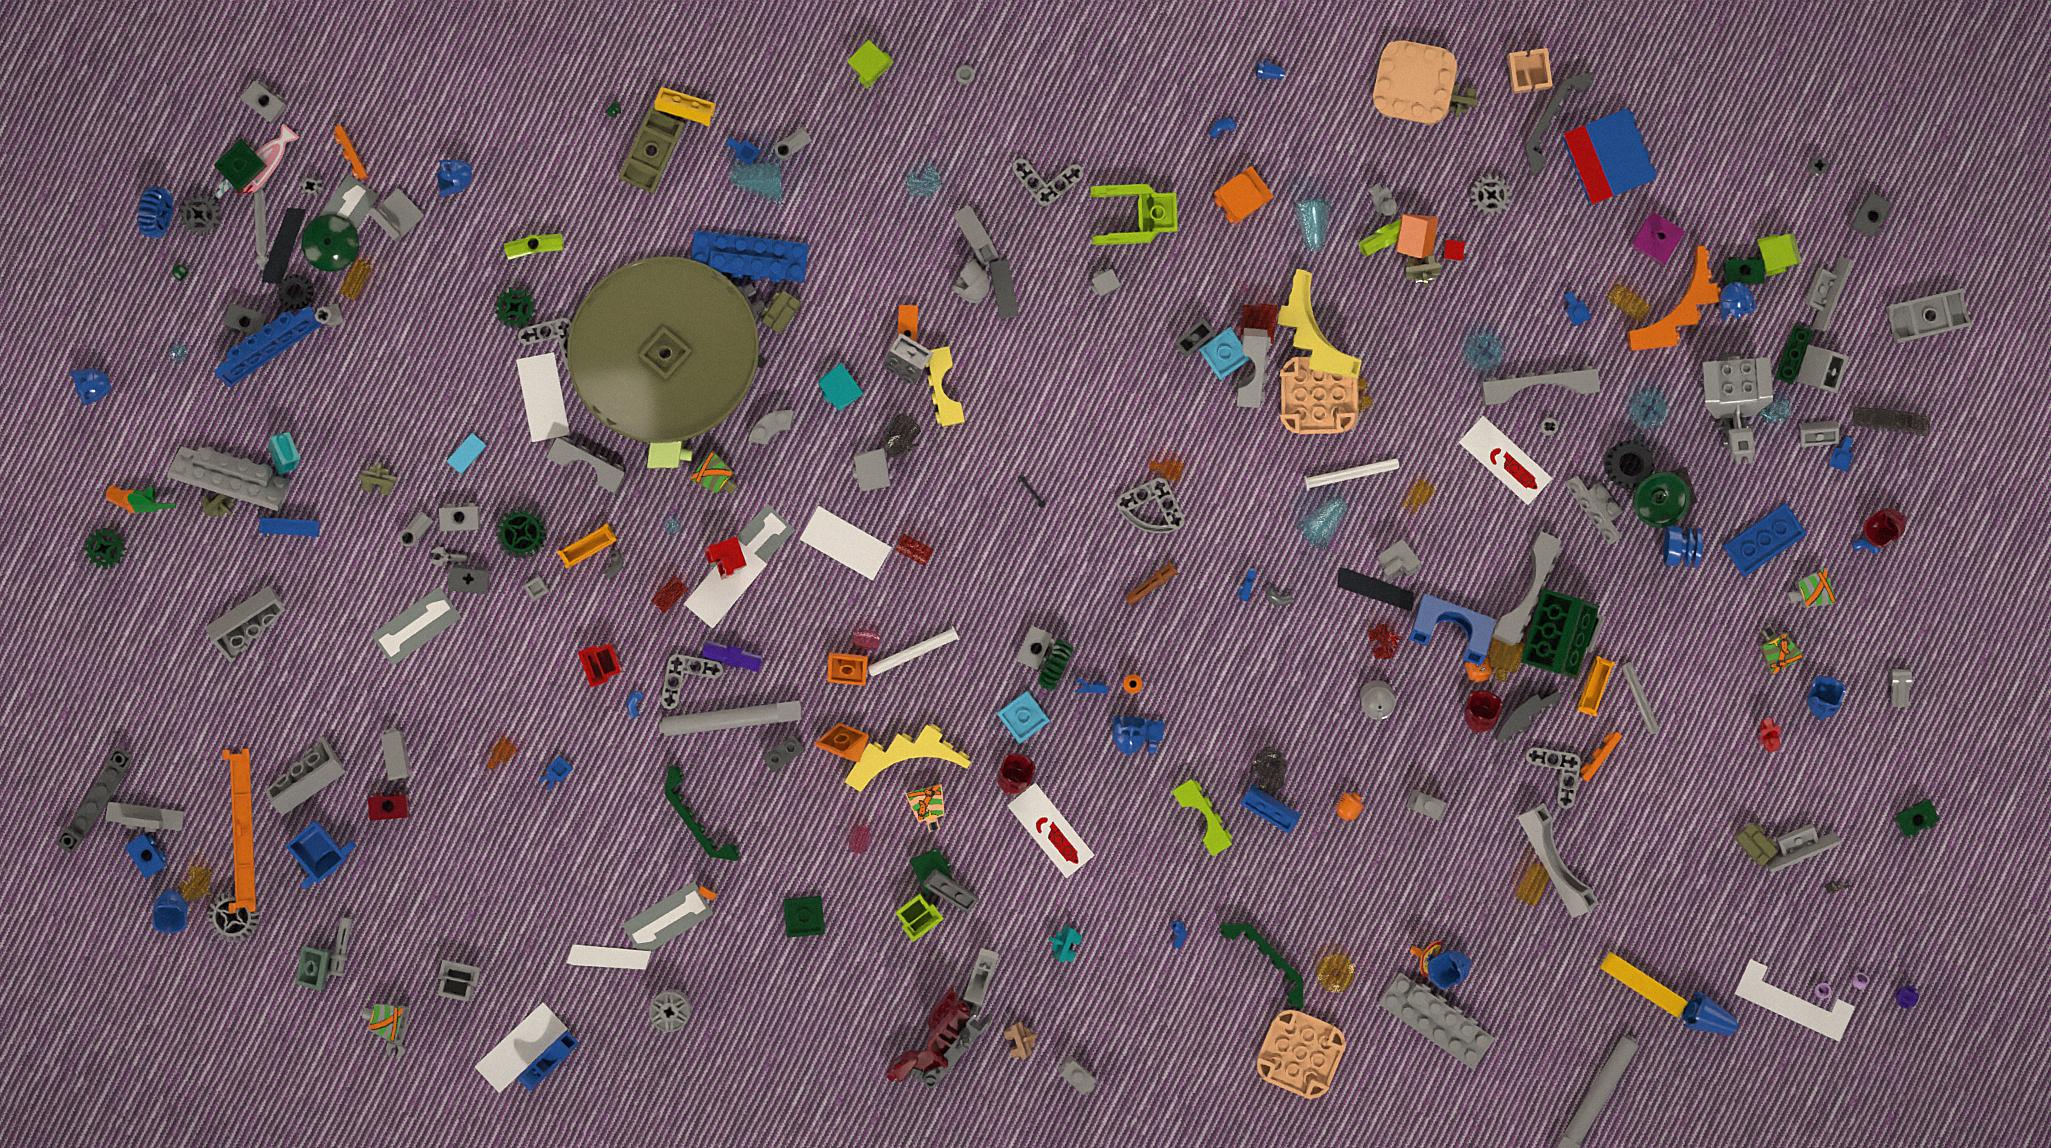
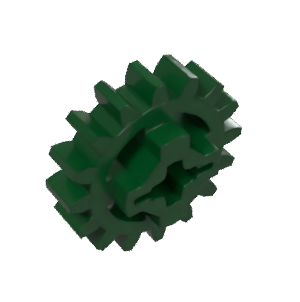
M509 287L508 293L503 290L502 294L504 296H497L500 302L494 303V306L499 307V310L494 311L495 314L501 315L498 320H505L503 324L505 326L510 323L512 329H514L515 324L519 328H522V323L529 325L528 318L533 320L534 317L531 313L536 312L532 308V306L536 305V302L530 301L533 296H526L527 290L525 289L521 293L520 287H517L516 291ZM513 295H519V296H522L523 298H520L519 300H516V299H513L512 296H513ZM506 301L507 307L503 312V304ZM513 304L520 305L518 306V312L511 311ZM528 304V311L525 315L524 307ZM517 316L520 320H510L508 318Z
M103 528L102 533L99 529H96V535L89 534L91 540H85L88 547L83 548V550L88 551L85 558H91L90 564L96 562V568H100L103 565V569L107 570L108 565L111 568H115V562L118 564L122 563L119 558L126 556L122 551L127 550V548L122 547V544L126 541L119 539L121 537L120 533L114 535V529H111L108 533L107 528ZM105 536H109L113 538L115 541L109 542L107 541ZM95 541H97V545L95 549H93ZM104 545L110 546V547L106 550L107 553H106V552H99V551H101V550L104 548ZM115 549H117V553H116V555H115V557H114V555H113V554H114V551H115ZM102 556L106 562L100 561L96 557Z

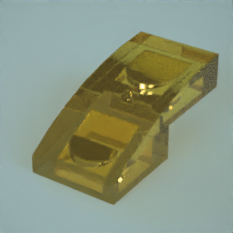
M1619 284L1615 285L1606 299L1638 322L1642 321L1651 307Z

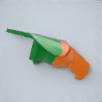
M115 484L111 485L106 491V498L109 502L122 507L130 514L157 512L160 509L176 508L175 503H156L157 495L152 487H148L143 491L138 489L120 490Z

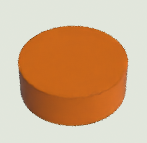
M700 885L698 893L710 900H715L717 893Z

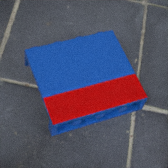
M1628 108L1561 135L1589 206L1656 180L1657 171L1653 164L1650 165L1648 160L1650 157L1647 147L1642 145V134L1639 129L1636 130L1634 114L1631 111L1629 112Z

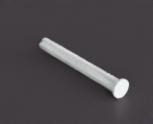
M1392 459L1308 478L1304 476L1306 490L1309 491L1311 487L1395 470L1399 468L1398 459Z
M952 626V629L868 666V671L871 676L878 675L953 640H959L954 626Z

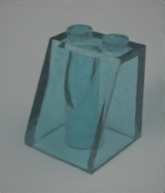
M779 163L733 165V170L730 171V182L734 184L736 189L777 205H783L782 172Z

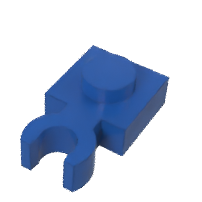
M1249 568L1244 585L1240 584L1237 593V595H1240L1239 600L1248 602L1257 570Z
M559 755L546 769L550 774L543 776L539 782L543 783L544 780H549L550 785L547 787V790H550L554 787L555 780L561 783L574 768Z

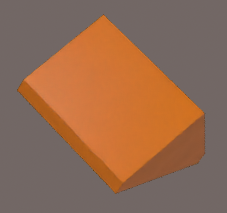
M1402 214L1396 252L1418 258L1432 255L1439 217Z
M829 652L827 682L865 686L869 656Z
M838 723L817 740L815 746L843 758L860 762L869 735Z

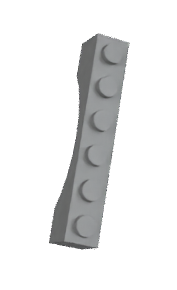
M1592 366L1581 367V371H1573V368L1562 369V373L1554 374V370L1543 371V375L1535 376V373H1526L1522 378H1516V375L1504 376L1505 380H1497V377L1485 378L1486 382L1481 383L1484 406L1503 404L1519 390L1537 384L1562 386L1578 395L1600 392L1598 369H1592Z
M1542 531L1537 534L1530 550L1533 574L1529 591L1523 602L1516 609L1498 620L1492 634L1493 638L1510 646L1520 642L1523 636L1521 630L1524 625H1528L1531 619L1529 612L1531 608L1535 609L1539 599L1537 595L1539 591H1543L1547 583L1544 579L1547 574H1551L1554 568V564H1552L1554 557L1558 558L1562 547H1560L1561 540Z
M1545 804L1537 805L1519 815L1518 819L1521 826L1524 828L1572 918L1587 913L1599 905L1591 888L1577 879L1561 860L1553 839V819Z

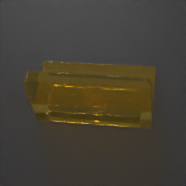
M1531 862L1515 897L1532 906H1536L1550 879L1546 869Z

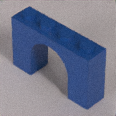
M1424 593L1417 609L1409 640L1427 646L1434 626L1437 623L1444 621L1455 623L1467 635L1468 642L1463 660L1481 666L1487 655L1496 620L1487 615L1476 613L1470 609H1465Z

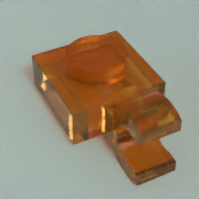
M1165 459L1164 464L1150 461L1149 469L1162 472L1161 478L1180 482L1184 463Z
M503 737L491 750L495 756L486 766L493 771L500 761L506 764L518 749Z

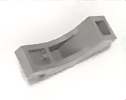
M983 948L980 949L963 999V1002L968 1005L970 1010L974 1005L978 1006L976 1016L979 1015L999 956L998 953Z

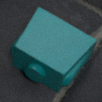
M842 363L818 380V384L824 391L821 395L827 403L832 402L839 411L864 395Z
M279 433L272 436L268 448L278 475L297 469L300 456L290 433Z

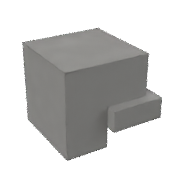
M1403 538L1378 556V563L1384 569V578L1388 583L1404 572L1410 577L1421 569V562Z
M443 959L438 978L441 979L438 996L466 1002L472 1000L474 987H477L481 967Z

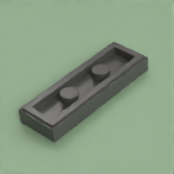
M1009 260L991 262L990 269L1000 320L1017 317L1019 313Z
M936 869L933 870L923 883L926 888L967 914L979 901L977 895Z

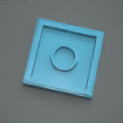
M1231 327L1199 348V351L1219 380L1251 360L1249 356L1242 353V344Z
M1028 691L997 713L1019 744L1050 722Z

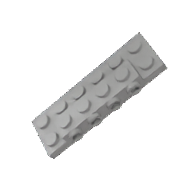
M181 447L167 474L168 478L278 511L291 484V480L273 475V469L267 464L258 465L252 463L248 458L238 459L228 452L223 454L215 452L212 447H200L198 451Z
M1399 972L1378 1004L1474 1070L1495 1038L1478 1027V1021L1470 1016L1468 1018L1462 1016L1461 1013L1463 1011L1455 1005L1449 1007L1445 1004L1447 1001L1439 994L1435 997L1429 993L1431 990L1423 983L1419 986Z

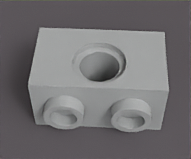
M253 81L240 99L274 124L287 108V105L283 103L285 99L277 93L272 95L268 92L270 88L262 81L259 84ZM268 96L269 103L262 106L261 99Z
M463 503V507H456L455 504H444V508H439L440 531L481 530L480 507L475 506V503ZM458 512H463L465 518L462 522L458 523L455 520V515Z
M1031 626L1017 661L1037 670L1039 666L1043 668L1047 659L1044 656L1046 649L1051 650L1054 639H1052L1053 634ZM1033 643L1041 644L1042 651L1039 654L1031 652V645Z

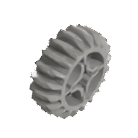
M228 891V897L225 893H221L222 900L219 897H215L214 900L217 904H210L214 911H207V914L213 915L207 921H213L214 923L209 928L213 929L216 927L217 930L213 934L221 933L220 940H223L225 936H227V942H231L232 937L235 943L239 942V936L242 940H246L245 933L251 936L252 932L250 929H257L253 923H258L260 920L254 918V916L259 915L260 912H248V907H246L248 913L247 921L241 914L242 908H236L237 919L232 921L229 916L232 913H229V909H225L222 906L228 901H236V896L233 895L232 891ZM219 912L225 918V927L219 921ZM235 923L245 926L239 932L229 931Z

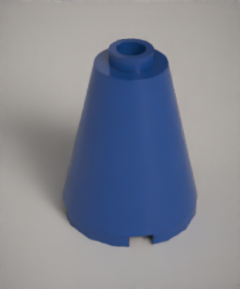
M1698 991L1693 994L1696 996L1693 1001L1689 999L1682 1020L1685 1021L1684 1027L1727 1036L1737 1031V1018L1707 995Z

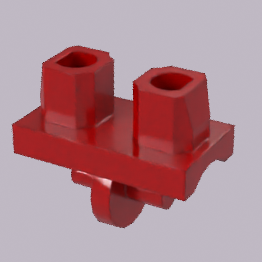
M1773 718L1762 720V725L1759 727V745L1763 744L1767 751L1775 752L1780 747L1779 737L1781 728L1780 726L1775 727Z

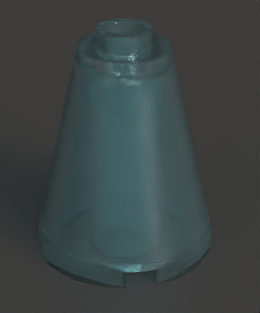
M1306 199L1304 203L1294 201L1293 208L1305 248H1309V251H1321V247L1325 246L1331 199L1327 201L1325 199Z
M1340 497L1331 498L1299 521L1296 525L1297 530L1302 529L1304 532L1302 536L1310 544L1318 549L1322 546V550H1325L1348 510L1346 507L1347 503Z

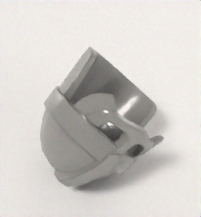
M972 258L961 271L963 279L956 280L957 284L951 290L959 294L966 301L980 303L988 294L990 283L988 274Z
M1373 680L1362 687L1360 691L1361 706L1367 716L1381 721L1392 714L1396 701L1394 692L1388 683L1381 680Z

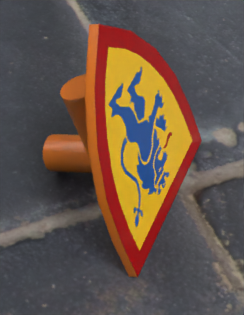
M1435 941L1425 950L1415 946L1411 947L1410 953L1420 957V972L1423 976H1429L1428 963L1431 959L1438 956L1444 942Z

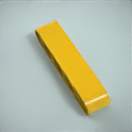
M1610 951L1599 967L1677 1018L1680 1017L1689 1003Z

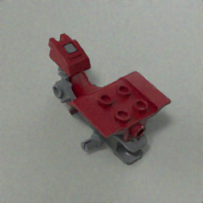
M951 986L928 1015V1025L930 1027L928 1048L919 1053L917 1050H908L894 1059L886 1071L888 1073L886 1078L892 1082L895 1079L902 1082L907 1075L909 1079L913 1075L914 1081L917 1077V1082L923 1081L926 1087H936L962 1054L970 1049V1045L976 1037L982 1034L989 1026L991 1015L988 1013L981 1022L974 1020L978 1013V1006L974 1005L970 1010L966 1003L963 1001L959 1002L958 996L954 992V987Z

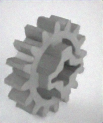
M1488 175L1487 180L1481 177V183L1477 181L1474 183L1477 188H1471L1470 190L1474 193V195L1470 196V199L1475 201L1471 205H1477L1476 212L1482 210L1483 216L1487 212L1490 213V217L1494 216V212L1500 215V209L1506 210L1505 204L1511 203L1507 199V197L1512 195V193L1507 192L1510 186L1503 185L1506 180L1498 181L1499 176L1492 179L1491 175ZM1492 183L1495 184V186L1487 187L1485 184ZM1500 190L1503 192V201L1499 196ZM1478 192H1480V193L1482 194V201H1481V202L1479 201V198H1478ZM1487 192H1488L1489 194H1490L1491 192H1493V193H1494V196H1493L1494 199L1488 200V199H1487V197H1488ZM1491 204L1497 206L1496 208H1486L1487 205Z

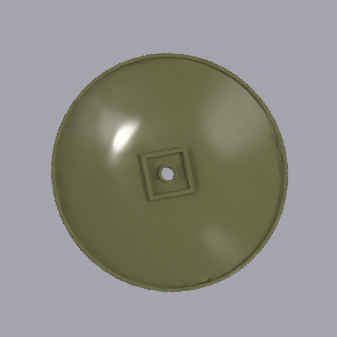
M680 257L646 258L622 266L610 273L585 297L577 310L569 332L567 347L568 367L571 380L581 401L589 412L606 427L622 436L642 442H679L699 436L716 427L742 402L752 384L759 358L758 330L752 311L744 296L731 281L715 269L700 262ZM663 350L671 351L668 358L660 357Z

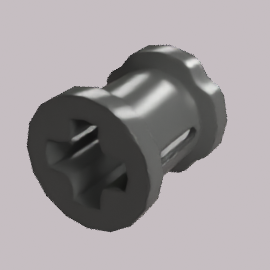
M1816 157L1808 164L1809 172L1815 176L1823 174L1828 169V161L1824 157ZM1816 163L1822 165V168L1819 169V171L1818 168L1814 166Z

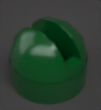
M614 101L606 109L605 113L611 118H617L618 116L615 112L617 111L621 114L622 110L620 105Z
M176 265L172 269L174 278L179 282L189 272V269L183 265Z

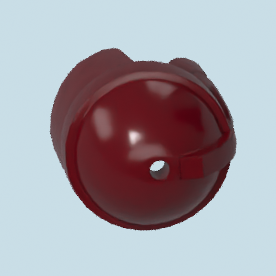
M1883 508L1877 511L1864 522L1863 530L1865 537L1875 547H1886L1904 534L1905 521L1907 519L1905 514H1901L1892 508Z
M1476 690L1469 696L1464 711V719L1475 735L1492 729L1498 721L1503 703L1492 692Z
M1009 753L1005 755L997 774V782L1004 795L1009 797V795H1018L1025 792L1030 786L1036 766L1029 757L1023 754Z

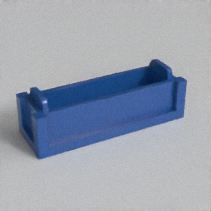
M260 517L259 533H263V537H267V534L311 536V540H315V537H320V521Z
M1252 783L1240 804L1290 834L1302 813L1296 812L1255 787L1256 785Z

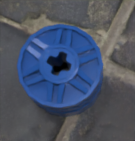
M1668 526L1663 546L1664 565L1678 566L1680 559L1683 558L1684 567H1689L1691 561L1692 568H1698L1704 545L1702 529L1695 528L1693 533L1692 528L1688 527L1685 536H1683L1681 527Z

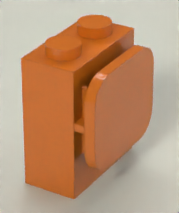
M1252 166L1224 184L1213 194L1215 196L1213 200L1219 208L1223 207L1226 211L1224 216L1230 224L1233 222L1235 225L1274 198Z

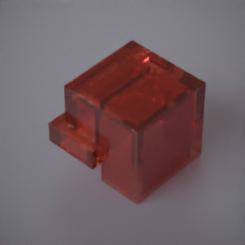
M1258 303V306L1243 305L1239 337L1243 338L1244 328L1267 330V337H1271L1270 344H1273L1278 305Z

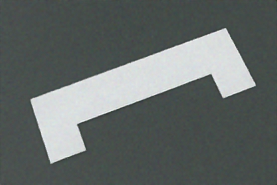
M1750 959L1736 989V995L1834 1040L1840 1041L1855 1006L1837 999L1832 1012L1826 1011L1763 982L1762 979L1768 967Z

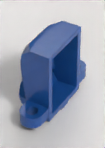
M315 820L285 847L310 875L300 884L306 890L314 882L318 884L329 874L331 875L335 872L337 867L347 860V854L357 845L351 840L341 849L326 829Z

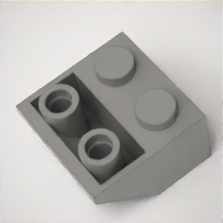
M1807 345L1796 382L1828 393H1837L1849 357L1831 350Z

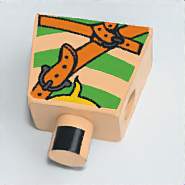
M942 784L906 793L917 821L926 820L929 831L939 829L937 817L945 815Z

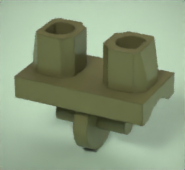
M1454 85L1450 103L1457 105H1450L1449 110L1455 111V117L1459 118L1460 112L1468 113V108L1461 107L1462 105L1476 108L1478 105L1476 89L1466 88L1464 97L1457 96L1459 86Z
M1435 255L1425 257V265H1418L1417 258L1407 259L1405 273L1406 280L1415 279V283L1422 282L1424 288L1428 287V282L1434 281V276H1440L1441 264L1437 262Z
M379 462L377 467L370 466L369 470H363L359 476V481H362V490L372 491L374 484L380 485L379 493L389 495L397 482V476L389 475V469H384L383 463Z
M217 493L218 496L214 500L210 496H206L201 500V504L204 507L203 512L211 518L217 515L222 517L225 513L229 516L233 514L230 508L234 505L232 502L234 497Z

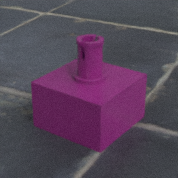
M1652 211L1647 216L1630 247L1663 266L1668 261L1685 231Z

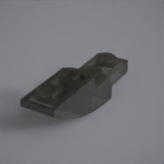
M1853 407L1852 426L1929 436L1930 416L1917 415L1914 412Z

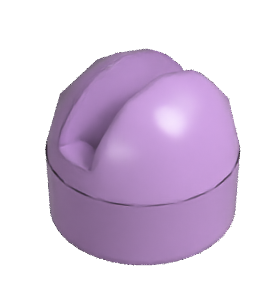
M1860 972L1856 973L1852 980L1853 986L1860 990L1864 989L1869 983L1868 976Z
M1820 983L1815 987L1814 993L1818 998H1827L1831 994V987L1827 983Z

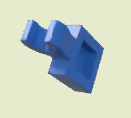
M729 137L726 145L736 150L734 156L748 166H751L761 151L746 140L740 144Z
M1572 291L1564 295L1570 306L1565 311L1574 327L1592 318L1584 302L1580 301L1577 303Z
M1844 437L1840 449L1834 447L1828 466L1845 472L1848 471L1853 457V453L1848 451L1854 439Z
M1076 679L1075 681L1083 684L1082 689H1075L1076 693L1108 694V686H1104V682L1093 681V685H1088L1083 679Z
M1147 720L1146 740H1149V754H1156L1157 741H1163L1164 721Z

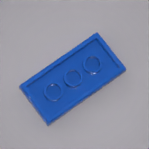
M1784 503L1726 542L1722 547L1744 578L1806 536L1807 533L1788 505Z

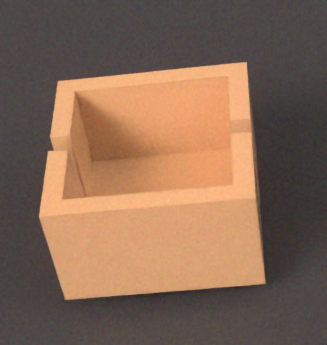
M1547 48L1530 50L1528 57H1525L1527 51L1509 53L1507 55L1512 94L1529 92L1532 88L1533 91L1546 90L1553 86Z

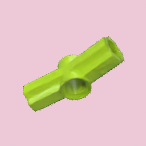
M1401 219L1383 226L1375 231L1373 235L1361 240L1358 243L1361 253L1368 257L1382 248L1385 249L1397 242Z
M530 235L527 238L505 243L504 248L507 258L511 260L533 253L563 251V235ZM538 240L539 246L536 249H530V241Z

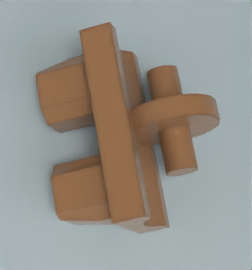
M1022 1021L1015 1023L1011 1028L1004 1031L1007 1041L1012 1039L1016 1041L1017 1045L1010 1048L1013 1058L1021 1057V1059H1024L1033 1054L1031 1047L1035 1046L1033 1039L1037 1038L1038 1035L1037 1033L1031 1034L1029 1028L1024 1029Z

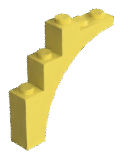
M1297 269L1293 277V288L1289 295V305L1281 306L1277 324L1297 329L1293 337L1294 347L1313 351L1309 358V369L1358 379L1362 360L1340 352L1324 337L1315 321L1311 307L1310 286L1312 273Z
M931 724V726H925L915 743L911 742L913 738L904 732L902 735L898 733L887 752H884V747L877 742H874V744L869 743L861 756L860 762L855 764L845 783L861 792L868 782L881 770L909 758H941L955 762L966 769L971 761L968 760L970 756L960 751L957 753L952 750L954 746L945 740L941 743L939 740L943 735L940 733L942 729Z

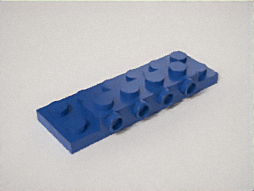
M695 231L691 260L705 264L723 276L724 273L732 274L731 277L743 279V275L751 276V280L762 281V278H770L769 282L781 283V280L805 283L809 244Z
M310 306L301 309L296 316L290 311L283 313L274 322L263 326L262 330L256 334L248 336L246 341L240 345L233 346L226 353L229 360L219 364L214 373L228 387H231L324 324L316 321V312Z

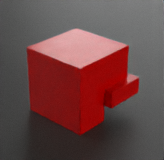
M737 536L710 545L704 549L708 564L716 563L721 580L729 578L735 574L734 571L747 566Z
M613 643L599 648L594 645L578 651L591 688L609 682V677L624 672Z

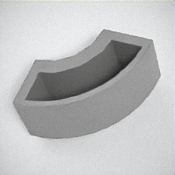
M780 410L766 415L754 426L748 441L769 446L771 439L777 433L791 431L795 412L792 410Z

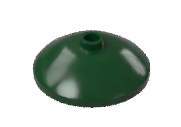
M333 214L322 215L311 221L304 230L302 250L307 261L315 268L326 272H336L346 268L354 261L359 250V236L355 227L347 219ZM330 238L331 243L326 245L325 240Z
M1664 471L1645 477L1637 486L1633 496V507L1638 518L1646 525L1655 528H1665L1677 523L1687 512L1690 503V493L1686 483L1676 474ZM1660 493V497L1655 499L1656 494Z

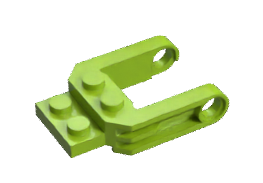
M1148 184L1090 187V197L1139 196L1138 212L1139 228L1141 230L1140 232L1092 235V245L1151 243L1160 232H1178L1177 193H1156Z

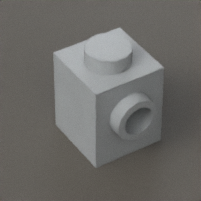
M1112 269L1107 272L1101 270L1093 275L1094 278L1091 280L1093 284L1090 285L1094 295L1098 294L1100 298L1121 287Z

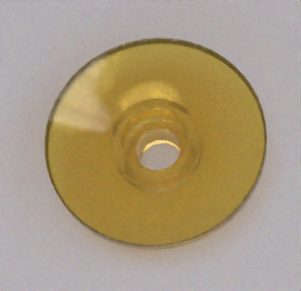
M1331 954L1323 958L1319 963L1317 979L1324 989L1335 993L1342 992L1352 985L1355 979V968L1346 956ZM1334 969L1339 971L1337 976L1332 975Z

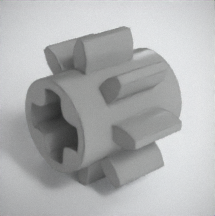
M312 175L311 179L304 176V183H299L303 187L301 194L308 193L307 198L311 199L312 195L319 197V191H324L319 185L323 181L321 179L315 181V175ZM310 183L316 184V185L313 186V187H314V190H313V191H311L310 189H308V188L310 187V186H309Z

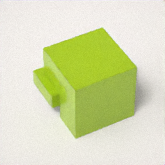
M870 40L847 61L853 71L860 76L858 80L866 89L894 63L886 52L882 53Z
M1775 234L1757 239L1762 259L1765 262L1767 276L1786 272V267L1802 263L1794 234H1786L1779 237Z
M921 892L895 912L904 924L902 928L913 942L944 919L934 904L930 905Z

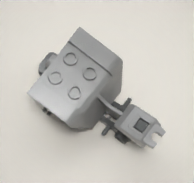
M1739 352L1723 353L1719 356V361L1702 362L1704 379H1699V382L1704 383H1699V386H1704L1705 407L1715 419H1724V426L1717 427V430H1725V436H1722V446L1730 449V457L1735 460V464H1741L1743 456L1747 458V464L1753 463V457L1755 456L1754 438L1751 429L1755 425H1745L1744 417L1755 416L1773 401L1770 357L1742 360ZM1729 420H1733V429L1730 428L1732 422H1729Z

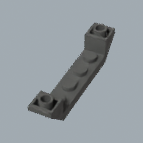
M1587 73L1564 79L1524 147L1531 175L1541 174L1546 166V163H1544L1546 157L1533 149H1538L1543 139L1540 136L1543 131L1547 133L1552 124L1550 122L1552 115L1557 116L1562 106L1559 103L1562 98L1566 100L1571 91L1569 86L1580 93H1583L1585 89L1588 91L1594 82L1591 79L1594 74Z
M118 746L115 747L106 762L108 765L73 821L69 827L63 830L55 845L73 854L87 837L126 775L133 755Z

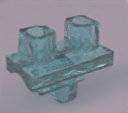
M933 166L925 168V177L918 179L917 173L908 174V183L906 185L910 196L919 194V197L927 195L928 199H932L931 193L937 191L936 187L943 184L939 171L936 172Z
M1780 399L1778 404L1771 402L1760 411L1759 415L1765 417V424H1768L1770 420L1775 423L1778 420L1784 422L1791 414V410H1789L1791 402L1786 399Z

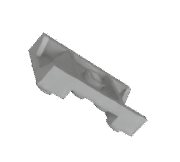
M1964 288L1886 307L1895 344L1972 326V321L1967 314L1964 302ZM1928 310L1935 314L1933 321H1928L1925 318V313Z

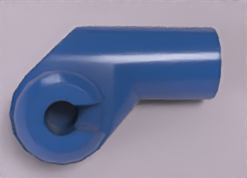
M1232 118L1217 120L1208 134L1216 139L1222 130L1228 129L1233 131L1236 129L1237 124Z
M1866 537L1851 543L1855 552L1863 548L1870 549L1873 554H1878L1881 551V548L1872 545Z
M640 690L632 691L626 701L631 719L640 716L637 704L644 697L643 692Z
M1175 920L1171 923V929L1176 936L1172 946L1181 949L1187 936V931L1181 921Z

